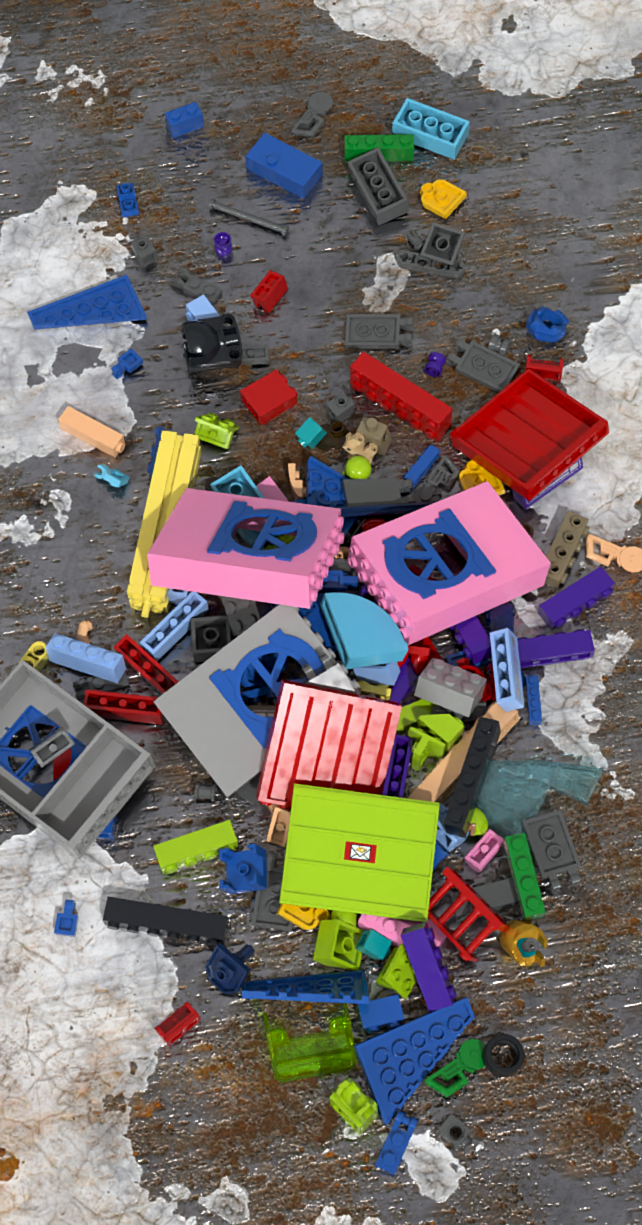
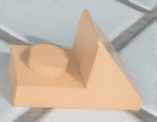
M278 804L275 806L267 842L286 847L291 809H283Z

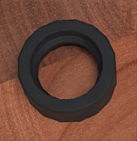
M500 1034L494 1036L486 1043L482 1059L489 1072L495 1076L506 1077L511 1076L522 1066L525 1053L518 1039L512 1035ZM504 1043L512 1048L515 1054V1061L510 1067L503 1068L494 1062L491 1054L495 1045Z

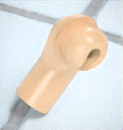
M339 546L338 555H335V559L348 558L350 548Z
M83 620L79 623L76 636L79 641L92 645L87 636L88 631L92 628V623L89 620Z

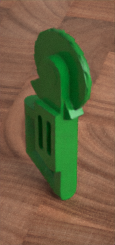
M478 1039L466 1040L460 1046L459 1053L455 1054L456 1059L425 1079L426 1085L445 1097H449L469 1082L462 1071L474 1074L475 1070L485 1067L482 1059L485 1047L484 1042ZM456 1075L459 1078L448 1087L434 1080L438 1076L445 1081H449Z

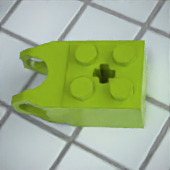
M347 1077L332 1092L329 1102L330 1106L360 1136L378 1118V1105L371 1097H367L362 1093V1088L355 1081Z

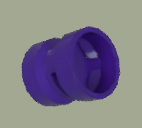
M226 232L217 233L214 237L215 252L219 256L226 257L232 252L231 236Z
M431 352L428 357V363L424 367V372L431 377H440L443 371L442 367L446 363V357L441 353Z

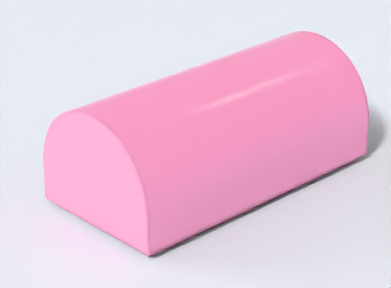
M489 829L464 857L465 862L474 871L480 873L504 846V839Z

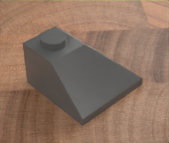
M432 222L420 256L453 266L466 233Z

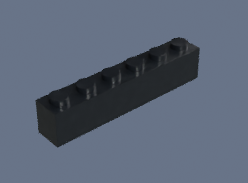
M479 717L443 823L447 834L466 838L501 733L500 724L497 720Z
M108 896L103 922L107 928L112 930L124 928L131 933L142 931L147 932L149 936L158 937L160 934L166 935L167 938L172 940L184 938L191 943L202 941L216 947L219 943L225 945L229 918L224 915Z

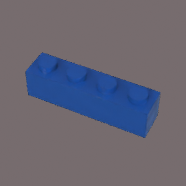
M430 445L426 447L422 456L420 455L417 458V462L413 463L410 470L404 474V480H412L413 487L411 488L416 486L440 456V450L435 446Z
M527 675L525 685L529 726L541 725L542 713L538 675Z

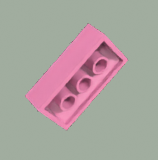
M362 914L358 920V928L363 931L372 929L391 940V946L399 948L400 944H404L401 938L403 929L423 922ZM427 919L428 926L432 927L435 934V945L440 948L446 935L430 919Z

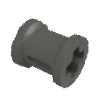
M197 781L194 798H206L215 802L217 784L206 785Z

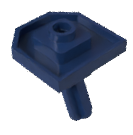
M221 943L217 944L205 966L209 981L224 994L238 992L251 970L244 963L255 953L253 947L246 944L239 952L234 954Z

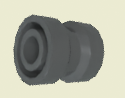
M495 333L490 340L488 348L506 356L511 347L512 340L503 339Z

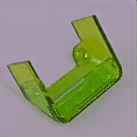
M342 1003L344 1015L336 1016L329 1022V1032L292 1039L288 1038V1033L283 1028L270 1029L267 1012L263 1013L273 1075L277 1081L289 1082L347 1071L356 1066L357 1058L353 1046L354 1039L347 1003Z

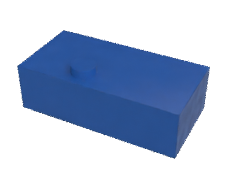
M265 132L245 156L246 169L302 199H305L323 176L322 162Z

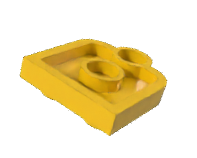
M445 180L425 183L420 189L422 206L444 219H447L467 197L466 191Z
M473 460L469 461L465 469L459 474V482L463 491L488 481L498 495L505 494L502 482Z
M281 904L276 913L303 930L313 929L316 926H320L321 920L330 919V913L327 909Z

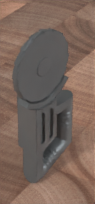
M326 92L312 94L308 99L307 111L293 127L291 134L314 137L325 123L319 116H326V112L333 106L332 96Z
M444 454L428 481H423V485L416 487L412 495H415L416 502L439 501L440 496H442L439 486L446 490L452 488L461 470L449 456ZM444 464L452 471L447 482L443 481L446 477V470L443 468Z

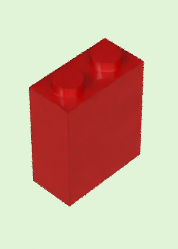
M277 369L240 390L241 401L260 426L297 405L298 394L295 388L288 385L284 374H280Z

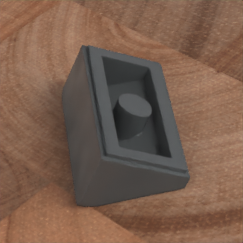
M61 726L31 747L29 751L39 765L44 767L75 745L64 727Z

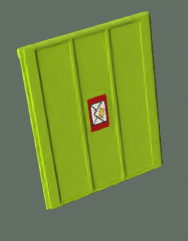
M294 784L279 904L426 922L428 919L439 803Z

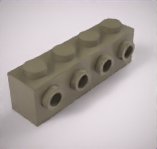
M571 511L567 512L546 556L551 564L544 584L556 589L559 588L561 583L565 584L568 577L566 571L568 567H573L576 559L573 556L575 552H580L583 545L581 539L582 537H587L590 530L588 518Z

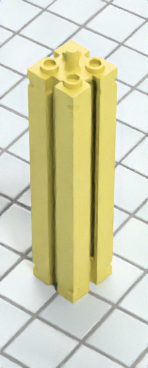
M162 431L130 575V584L127 589L130 606L135 610L142 611L141 616L144 618H148L150 608L155 613H168L169 588L151 586L147 553L186 488L195 489L202 456L199 435L184 434V436H180L177 432Z

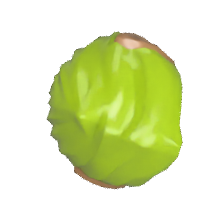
M477 807L468 831L471 830L470 836L483 835L488 830L487 818L482 810Z

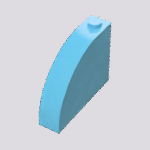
M340 592L324 594L320 606L341 661L346 669L403 661L408 652V644L404 641L399 627L386 611L372 601L357 595Z

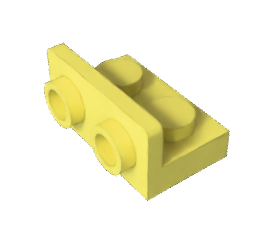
M357 677L355 678V681L361 687L359 690L360 695L366 696L374 692L376 698L391 700L393 685L369 684L363 680L358 681Z

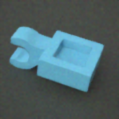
M103 463L97 466L102 470V473L97 472L94 474L96 478H103L114 487H121L127 484L130 478L117 469L108 468Z

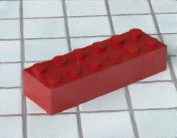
M364 351L350 366V385L355 391L362 392L369 400L379 403L383 409L393 412L400 420L410 423L414 429H419L429 439L439 442L451 428L453 408Z

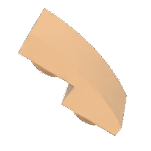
M288 463L289 483L295 500L299 498L302 500L306 498V487H303V480H299V470H296V463Z

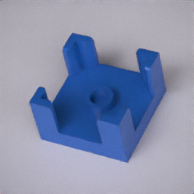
M256 843L247 845L251 850L234 852L229 848L220 849L219 859L227 863V882L221 879L220 889L230 895L267 889L266 849Z

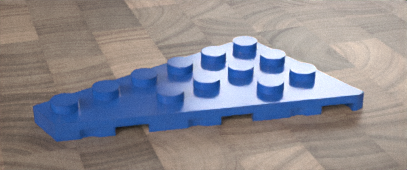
M310 456L307 461L306 504L325 507L346 506L341 483L343 479L348 478ZM358 516L344 517L342 527L344 538Z
M468 997L455 1001L452 1006L429 1012L353 1045L373 1099L378 1105V1112L383 1124L390 1123L395 1113L403 1107L405 1101L416 1091L425 1076L433 1070L435 1064L450 1049V1045L475 1018Z

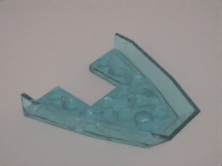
M491 760L476 807L485 814L488 821V829L493 830L503 839L507 836L525 833L522 821L537 817L550 789L587 805L602 776L604 768L541 760ZM528 843L535 872L539 873L530 845Z

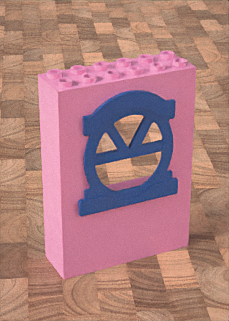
M488 481L353 536L347 558L349 566L357 572L359 580L364 582L369 594L376 599L378 606L386 611L395 621L403 639L408 645L544 586L551 564ZM437 532L444 533L449 537L467 561L466 566L458 575L454 576L424 534ZM415 538L424 551L406 550L405 547ZM404 558L430 560V562L418 577L408 569ZM435 567L445 578V580L441 581L427 579Z
M186 488L147 553L151 586L310 609L313 601L317 600L318 590L322 589L324 578L328 576L329 567L333 566L334 556L338 555L340 544L344 542V533H342L344 517H341V509ZM238 528L261 531L252 549L234 541L233 537ZM283 534L296 537L291 543L286 544L275 538L274 535ZM266 540L279 547L262 550Z

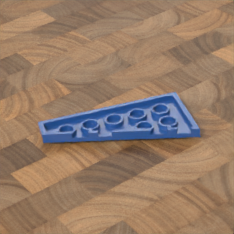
M127 275L27 312L34 330L147 320L146 314Z
M365 970L244 981L241 986L242 998L369 1004Z

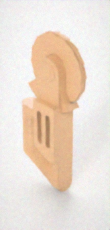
M592 534L587 535L586 558L609 567L612 560H615L618 568L622 566L626 571L632 573L642 570L641 548L635 546L620 547ZM593 542L600 545V554L603 556L594 553Z

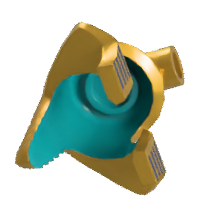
M513 919L507 923L509 927L506 931H500L499 933L502 948L520 966H531L533 963H538L540 967H543L545 965V958L540 951L526 952L521 949V944L527 938L538 940L546 949L548 939L543 931L534 926L531 920L521 921Z

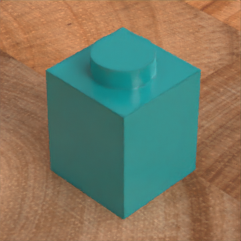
M309 417L295 434L299 437L297 441L305 448L308 445L313 449L327 432Z
M372 929L364 930L355 949L375 961L384 960L390 953L392 941Z

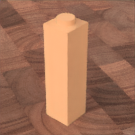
M69 406L58 419L60 429L114 458L125 448L124 436Z

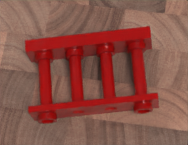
M447 866L442 872L447 877L445 879L446 882L429 900L428 917L460 950L458 954L465 961L476 962L478 958L473 954L476 948L493 930L505 932L509 925L453 868ZM451 887H456L460 891L459 897L438 917L431 909ZM465 901H470L474 905L473 911L452 932L445 923ZM479 916H484L488 920L486 927L466 947L459 937Z

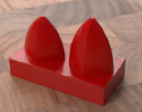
M408 645V652L403 661L397 662L399 668L407 661L410 653L412 668L416 674H419L427 663L431 648Z

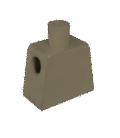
M363 417L356 433L359 432L364 436L365 444L368 445L373 442L377 445L376 453L385 456L392 441L388 426L378 422L375 418Z

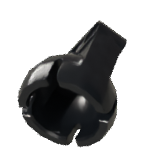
M226 313L218 317L189 320L182 323V337L187 340L183 343L189 372L201 373L241 366L243 356L242 343L235 317L232 314ZM228 323L231 326H224L223 324ZM230 356H237L238 358L232 359Z

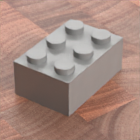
M432 658L418 678L414 696L469 717L482 699L487 679L478 674L463 670L458 666L445 663L443 660Z

